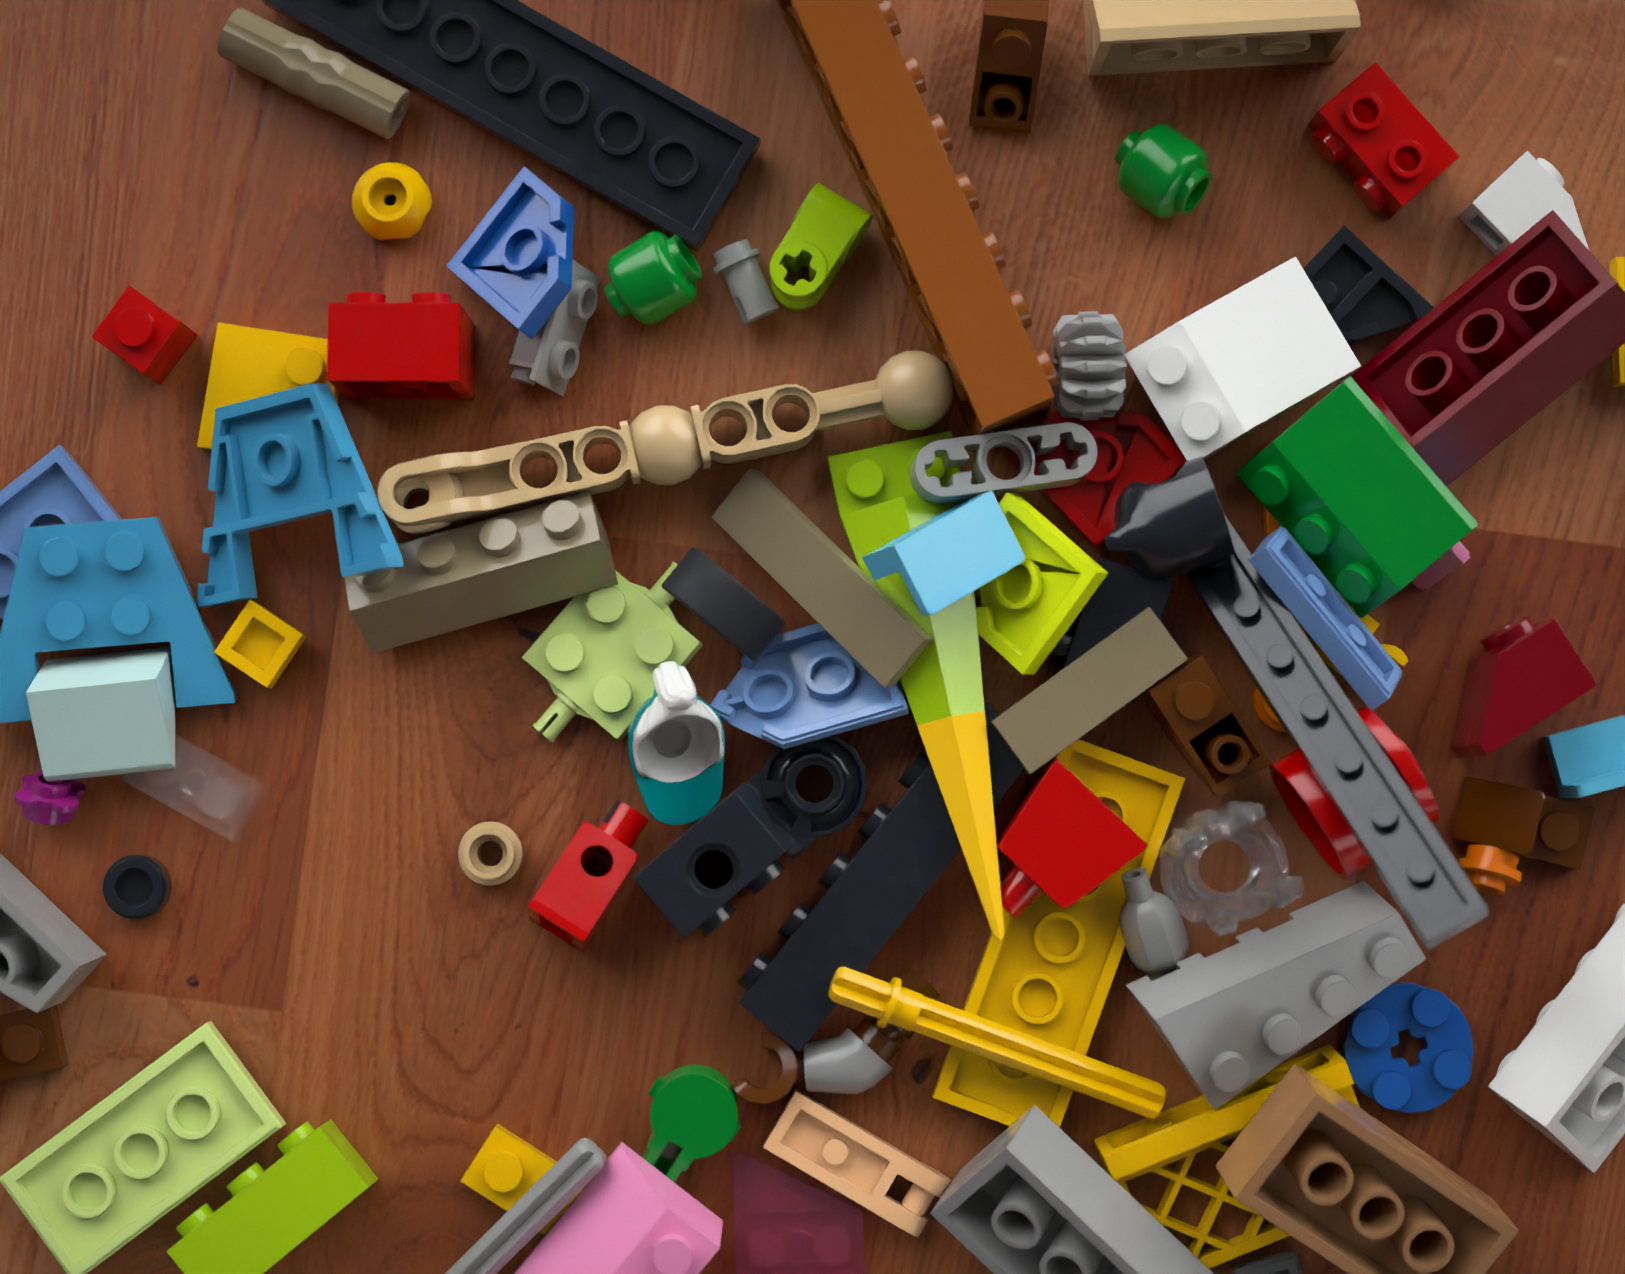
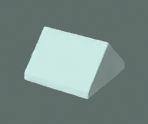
M171 647L45 660L26 691L43 777L47 782L175 768V687Z

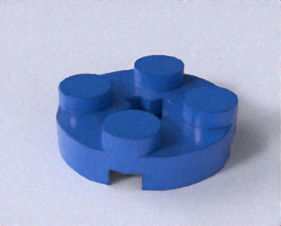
M1409 982L1392 983L1357 1008L1350 1016L1347 1028L1343 1029L1340 1051L1341 1056L1346 1060L1354 1086L1384 1108L1405 1113L1431 1110L1453 1097L1456 1091L1464 1086L1471 1077L1473 1038L1469 1024L1459 1007L1438 990ZM1405 1029L1408 1030L1411 1037H1421L1423 1042V1048L1417 1052L1418 1060L1409 1065L1402 1057L1393 1058L1390 1051L1391 1047L1399 1043L1397 1033Z

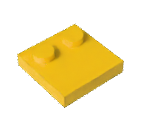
M218 322L197 447L202 450L212 451L215 411L219 407L311 383L329 384L337 402L339 390L327 381L328 339Z

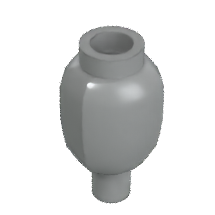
M1131 869L1121 877L1128 898L1121 908L1120 927L1131 962L1138 970L1145 972L1146 976L1153 981L1177 970L1176 963L1183 960L1188 952L1189 939L1181 915L1174 902L1164 894L1152 890L1146 869Z

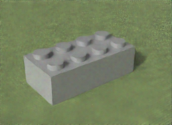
M1036 1105L1031 1107L958 1171L930 1213L993 1274H1213Z

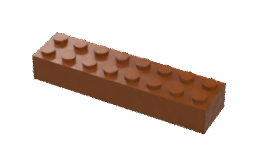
M777 0L935 356L945 364L953 379L954 398L971 436L1008 431L1044 415L1055 397L1052 387L1059 384L1055 368L1046 350L1043 348L1035 352L1028 338L1026 328L1032 326V319L1026 303L1017 289L1010 293L1006 289L1000 272L1001 268L1006 267L1002 250L992 231L984 234L980 231L974 214V210L980 207L979 201L969 177L965 172L955 175L947 153L953 150L949 132L939 114L929 117L921 95L927 91V87L917 61L912 55L903 59L895 36L900 34L901 30L889 0Z

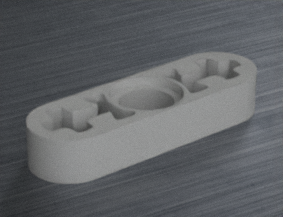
M1069 422L937 440L923 447L914 459L910 468V481L914 491L922 499L934 504L965 501L992 490L994 496L1005 495L1006 492L1022 493L1069 486L1079 482L1093 468L1097 459V445L1094 437L1086 428ZM1060 440H1065L1069 450H1079L1081 456L1073 462L1071 469H1066L1062 459L1043 461L1037 467L1040 475L1036 476L1033 474L1035 456L1053 452L1060 444ZM1031 442H1034L1036 444L1035 454L1033 448L1030 445ZM995 447H1006L1014 451L1020 460L1021 468L1019 475L1010 480H1002L995 477L987 467L986 458L988 452ZM966 451L974 452L972 471L978 484H971L972 471L954 474L947 482V487H941L937 477H927L925 473L934 463L935 457H941L944 467L951 468L964 466L970 459Z

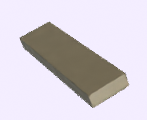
M748 469L711 516L884 688H893L933 640L759 470Z

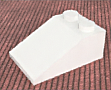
M1296 257L1178 321L1125 354L1127 361L1187 461L1202 457L1203 460L1207 459L1362 367Z

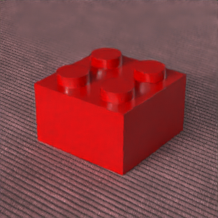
M375 292L348 293L347 302H328L327 381L348 399L474 400L475 324L461 304L451 303V296L445 293L412 294L411 303H386V295Z

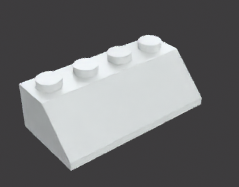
M1625 903L1617 912L1614 924L1595 949L1588 951L1580 959L1575 975L1556 999L1550 1001L1542 1008L1537 1017L1536 1025L1520 1046L1502 1060L1498 1067L1497 1075L1488 1086L1513 1111L1592 1173L1596 1172L1625 1134Z

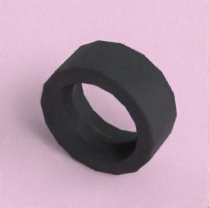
M695 547L688 551L662 583L664 590L752 661H755L785 625V620Z

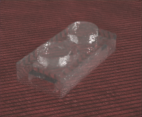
M176 734L175 768L126 773L121 779L232 842L238 841L268 788V785Z

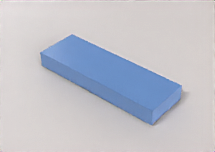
M1280 526L1263 539L1248 561L1372 711L1390 699L1403 675L1402 670L1288 530Z

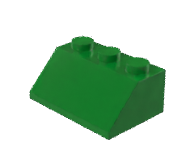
M1351 376L1345 379L1236 472L1280 525L1288 530L1319 570L1361 618L1402 590L1478 525V522Z

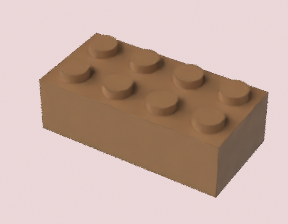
M1295 1063L1215 1165L1236 1200L1348 1274H1485L1519 1231L1492 1197Z

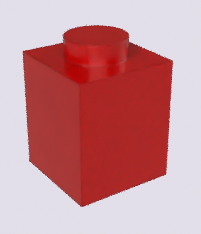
M128 285L91 337L138 371L162 385L198 334Z

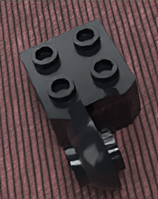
M837 735L787 749L777 746L768 757L765 767L734 790L633 878L684 938L695 929L705 938L736 911L728 900L745 886L756 895L785 869L777 859L784 852H787L795 859L820 836L832 835L852 822L863 807L868 789L865 766L856 750ZM817 765L824 767L833 778L832 793L822 802H807L799 796L796 790L797 776L802 769L808 766ZM719 850L729 856L733 863V875L728 883L715 886L707 883L702 878L699 863L705 852Z

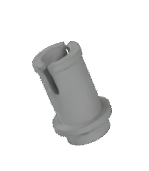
M744 239L726 246L713 254L718 264L713 268L715 275H723L740 313L743 325L759 320L780 309L756 258L761 255L759 248L752 249L748 239Z

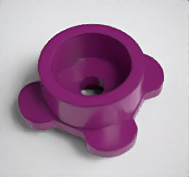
M40 771L22 778L21 785L24 788L14 793V802L22 806V815L29 821L43 825L65 824L74 818V813L79 808L77 798L85 795L86 786L80 781L71 779L47 782L43 777V772Z

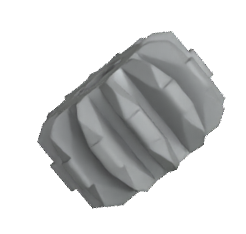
M1098 311L1078 312L1077 315H1062L1053 329L1051 361L1059 380V384L1052 387L1055 395L1053 402L1063 418H1078V421H1097L1099 417H1114L1124 402L1123 390L1126 388L1125 370L1127 368L1125 362L1126 345L1123 342V328L1113 314H1098Z

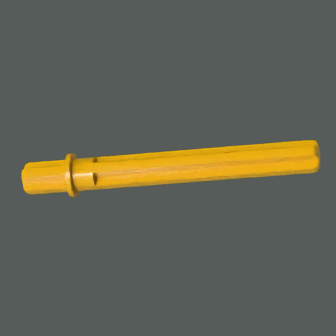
M839 967L830 983L828 996L833 1002L876 1017V1026L880 1028H885L887 1024H891L907 1031L917 1032L1150 1119L1158 1117L1165 1103L1167 1089L1158 1082L925 997L921 993L902 987V981L897 977H893L890 983L847 967Z

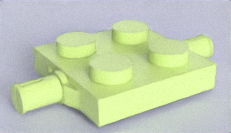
M674 561L650 590L629 582L616 571L617 585L573 597L523 655L522 658L547 679L554 694L557 696V699L539 720L533 724L551 742L555 741V738L576 714L596 721L621 742L628 734L630 724L636 712L654 694L655 685L652 677L654 669L659 667V664L668 661H674L677 665L685 667L703 646L700 641L678 623L674 613L668 607L675 598L662 588V583L678 565Z

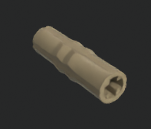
M242 7L237 8L231 14L222 29L217 46V53L220 57L278 85L292 95L306 99L318 108L331 111L385 139L391 138L400 127L411 99V93L408 89L353 63L338 52L323 48L312 39L296 35Z

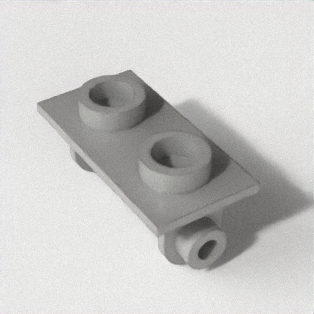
M573 260L572 289L533 339L519 331L512 356L508 363L509 366L513 367L512 380L530 386H535V383L557 395L564 396L568 381L576 372L579 364V346L587 321L593 315L598 303V285L601 277Z

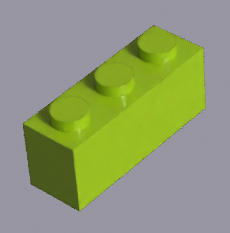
M331 1119L316 1130L306 1121L277 1145L284 1156L266 1171L256 1162L226 1186L234 1196L215 1212L206 1203L179 1224L176 1230L183 1238L166 1252L184 1274H263L378 1180L377 1176Z

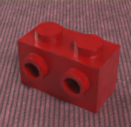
M1376 61L1321 107L1307 125L1314 133L1311 136V141L1320 155L1333 165L1339 162L1355 180L1353 189L1359 199L1374 212L1382 210L1389 219L1441 176L1460 157Z

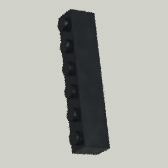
M984 701L994 808L1023 772L1024 768L991 724V721L998 717L1000 713ZM923 752L917 756L898 780L907 790L892 809L881 802L858 830L867 840L853 858L850 859L841 852L818 880V883L827 890L813 908L810 909L801 902L779 929L778 933L787 940L774 957L770 960L761 952L737 982L746 989L738 1003L798 1052H800L838 1004L833 1002L828 996L830 983L839 967H847L863 973L961 849L928 756Z

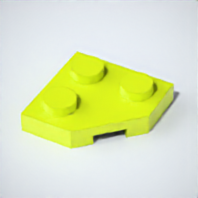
M1006 492L999 505L1025 554V560L980 587L982 607L976 608L978 634L1022 675H1034L1109 573L1019 494Z

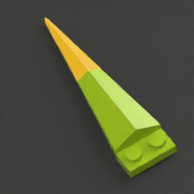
M951 431L827 457L841 525L857 566L872 580L873 578L862 557L962 502L934 504L925 501L914 491L910 481L911 465L922 448L933 441L953 438ZM935 457L934 463L925 473L927 477H937L941 487H947V482L954 474L960 473V467H944L942 458ZM900 572L877 579L874 582L933 639L901 677L900 682L992 934L1001 942L1005 933L974 591L933 615L923 616Z

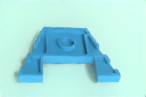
M311 383L216 408L208 490L216 491L213 527L205 528L203 531L201 552L210 554L207 583H198V608L218 607L258 598L249 532L333 513L342 577H357L404 567L401 552L329 384Z
M159 517L25 527L0 632V723L31 720L26 691L40 670L39 653L46 651L168 641L171 644L176 708L237 702V691L231 678H228L220 657L214 653L217 646L209 628L205 626L191 594L190 585Z

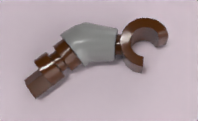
M911 967L900 978L902 987L921 993L923 996L933 1000H937L940 996ZM865 1017L853 1032L847 1027L839 1036L807 1042L804 1045V1051L800 1052L794 1051L790 1044L774 1034L761 1033V1047L777 1052L782 1060V1076L775 1085L767 1089H757L746 1078H742L731 1085L742 1098L751 1103L762 1105L782 1102L801 1083L806 1084V1090L809 1092L857 1095L874 1087L893 1069L888 1063L900 1050L895 1043L903 1035L910 1039L915 1032L907 1031L891 1024H887L885 1028H880L876 1026V1017L872 1022Z

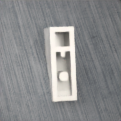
M1528 151L1458 215L1496 256L1552 210L1555 211L1588 249L1572 196L1563 188L1565 182L1562 175L1551 163L1542 158L1535 159Z

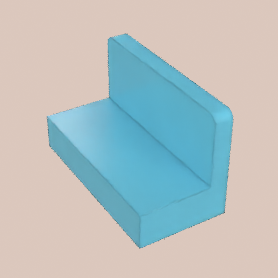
M992 490L952 506L862 558L874 581L900 572L920 613L923 616H930L1019 565L1025 560V554Z
M1625 714L1542 737L1559 798H1580L1625 786Z

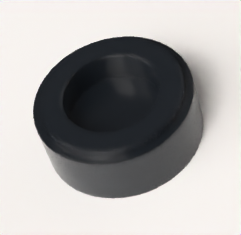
M130 855L119 859L108 869L103 881V894L108 906L116 914L128 919H141L155 915L167 904L172 891L171 877L166 867L156 858L147 855Z

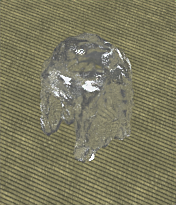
M1228 801L1217 810L1210 808L1202 809L1201 812L1194 813L1193 817H1187L1183 827H1173L1169 840L1160 849L1159 881L1164 895L1174 902L1183 917L1195 925L1209 926L1218 938L1225 934L1236 932L1239 922L1251 921L1266 913L1272 906L1280 909L1284 908L1286 904L1290 905L1296 898L1301 897L1303 893V878L1301 875L1293 877L1288 875L1289 868L1286 848L1277 831L1264 818L1268 814L1260 803ZM1226 840L1237 844L1245 852L1249 871L1245 882L1236 890L1221 893L1210 889L1200 878L1198 863L1202 851L1211 843Z

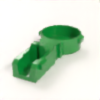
M695 1064L676 1068L665 1077L658 1075L648 1091V1095L653 1097L650 1109V1122L653 1133L648 1140L647 1150L642 1158L675 1183L681 1171L686 1172L694 1159L711 1156L723 1149L728 1142L731 1143L742 1126L738 1121V1097L731 1082L718 1070Z

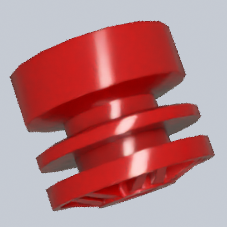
M1368 707L1358 708L1356 710L1431 824L1437 822L1440 814L1439 809L1427 785L1425 775L1412 752L1378 715ZM1297 748L1269 766L1272 780L1287 809L1317 853L1340 878L1347 880L1372 864Z

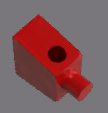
M1058 759L1052 760L1045 767L996 841L997 850L1013 864V867L1000 879L1002 908L1017 920L1033 901L1043 893L1058 908L1066 910L1141 854L1148 847V844Z
M616 800L599 828L584 821L528 905L529 920L583 953L638 866L640 855L631 848L649 820L634 808ZM590 858H600L607 862L609 868L603 876L594 877L583 870Z

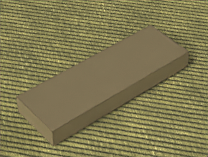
M1148 607L991 721V724L1026 772L1031 774L1188 660V658L1152 609Z

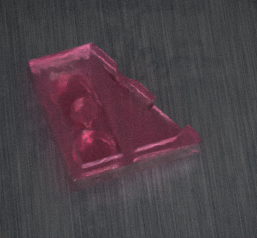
M733 1151L736 1274H865L863 1207L836 1194L831 1195L814 1187L812 1183L791 1173L786 1174L754 1159L751 1154L744 1151Z

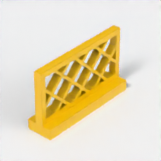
M1330 1044L1279 1064L1216 1110L1213 1109L1202 1095L1160 1112L1157 1118H1145L1093 1139L1107 1173L1129 1194L1130 1191L1126 1181L1150 1171L1169 1178L1170 1182L1157 1210L1142 1206L1162 1225L1193 1237L1188 1250L1208 1269L1291 1236L1273 1223L1261 1226L1264 1217L1236 1200L1233 1194L1228 1192L1229 1188L1222 1176H1220L1217 1185L1214 1186L1187 1175V1172L1197 1152L1212 1147L1226 1153L1232 1144L1225 1141L1239 1136L1294 1063L1359 1107L1352 1088L1354 1081L1346 1060ZM1179 1160L1175 1169L1165 1166ZM1182 1184L1211 1196L1198 1227L1168 1215ZM1223 1201L1252 1213L1243 1234L1229 1240L1209 1232ZM1204 1242L1213 1245L1201 1251Z

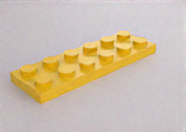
M1078 739L1057 754L1054 760L1058 759L1148 844V847L1066 910L1058 908L1043 893L1033 901L1017 920L1002 908L1005 934L1000 942L993 936L991 931L963 1011L1086 1056L1126 945L1120 927V913L1122 905L1128 897L1121 877L1131 869L1144 868L1150 879L1186 778ZM950 1045L932 1097L1007 1126H1011L1031 1107L1036 1105L1060 1128L1073 1090Z

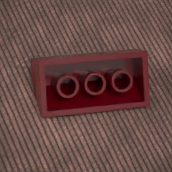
M1552 210L1353 374L1351 378L1447 487L1625 343V291L1555 211Z

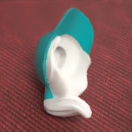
M668 661L659 664V667L654 669L652 675L655 685L654 694L641 705L630 724L628 750L636 783L650 814L657 821L664 824L680 825L703 818L717 805L723 785L725 737L720 716L706 701L696 696L694 682L686 668L677 665L674 661Z

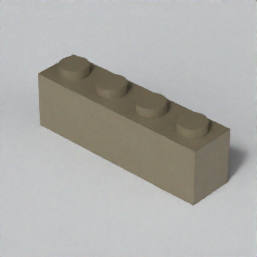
M590 490L398 544L403 557L404 567L363 576L344 577L349 611L372 653L618 584L608 535Z

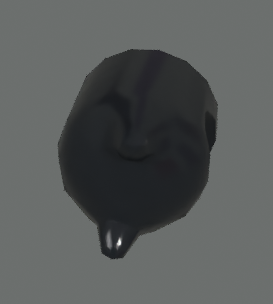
M1202 457L1186 461L1175 477L1168 481L1152 485L1133 481L1125 486L1115 503V529L1105 536L1104 543L1109 552H1124L1129 562L1140 573L1155 579L1173 578L1235 557L1228 525L1214 484Z

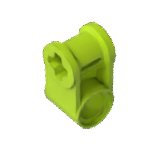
M821 183L815 184L798 209L789 231L773 253L770 261L771 290L775 299L783 307L793 311L807 310L816 306L823 298L843 264L851 258L872 222L873 215ZM802 266L809 268L810 282L800 279L796 282L795 286L788 284L787 270L797 273Z

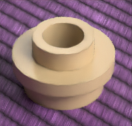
M483 822L473 826L465 833L459 845L458 858L462 870L471 880L482 885L492 886L508 881L517 873L523 859V848L518 835L507 825L499 822ZM488 841L497 842L503 851L501 861L495 866L485 864L480 857L481 847Z

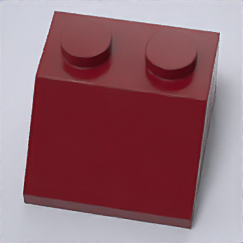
M1529 616L1516 623L1512 620L1480 639L1485 650L1471 658L1468 662L1450 747L1457 758L1487 756L1598 686L1555 618L1533 623Z

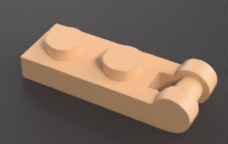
M795 1089L763 1145V1148L916 1237L920 1236L928 1222L924 1214L935 1196L941 1198L951 1182L948 1177L936 1169L909 1156ZM897 1174L912 1182L902 1202L886 1194Z

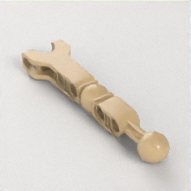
M921 350L903 351L890 357L879 369L876 379L816 393H811L807 388L797 384H785L721 398L712 402L701 412L699 405L690 406V412L673 405H656L641 412L629 426L627 420L619 422L620 430L608 426H594L480 451L440 454L400 463L389 468L380 479L378 501L382 510L402 532L413 537H426L590 490L591 495L608 492L620 487L628 478H632L633 485L641 483L640 477L656 485H675L689 479L700 468L701 464L702 469L711 468V460L722 464H734L793 451L806 446L814 437L815 431L884 416L893 425L906 430H924L939 423L949 412L954 399L953 379L945 364L936 356ZM784 403H794L805 410L808 424L797 432H785L775 425L772 418L773 411ZM733 417L744 425L746 435L739 444L723 446L712 439L709 432L711 425L719 418ZM598 444L614 446L620 452L621 460L618 467L608 474L591 472L585 465L587 452ZM536 458L550 459L558 467L555 480L544 488H533L523 481L522 473L525 466ZM422 491L429 492V500L425 505L415 509H406V503L412 494Z

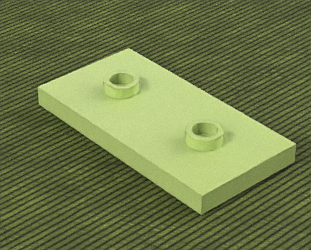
M209 1021L0 1177V1182L67 1274H87L287 1123L213 1022Z

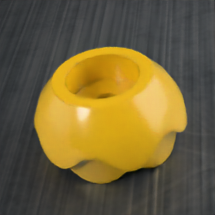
M396 162L381 163L367 170L357 181L352 194V208L356 219L370 236L378 240L406 239L414 236L421 229L426 215L432 206L430 190L420 174L410 166ZM388 196H395L396 202L394 205L388 206L385 204Z

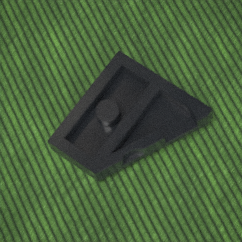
M1345 225L1303 268L1349 346L1419 321L1434 308Z

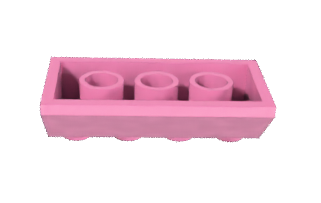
M621 1142L608 1157L602 1170L579 1192L512 1274H699L720 1249L723 1220Z

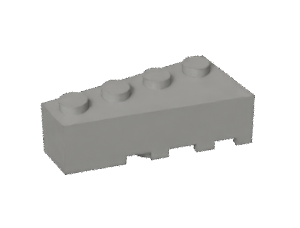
M0 853V992L32 1011L39 1013L66 1001L107 954Z
M1362 881L1289 913V921L1265 932L1256 927L1236 936V945L1206 958L1197 953L1177 962V970L1153 981L1144 976L1126 984V986L1184 1074L1213 1109L1216 1110L1426 960V957L1399 912L1365 881Z

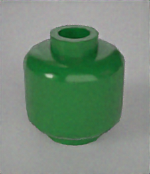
M1165 123L1153 125L1143 133L1137 130L1133 131L1123 141L1115 157V162L1120 165L1117 175L1118 189L1129 199L1160 219L1173 217L1177 213L1182 216L1189 214L1203 199L1212 181V173L1208 171L1209 157L1207 152L1200 145Z
M652 231L611 256L608 262V274L611 282L604 286V291L610 304L622 318L632 315L644 325L653 326L696 299V281L702 278V272L695 256L678 235L669 238L659 231Z

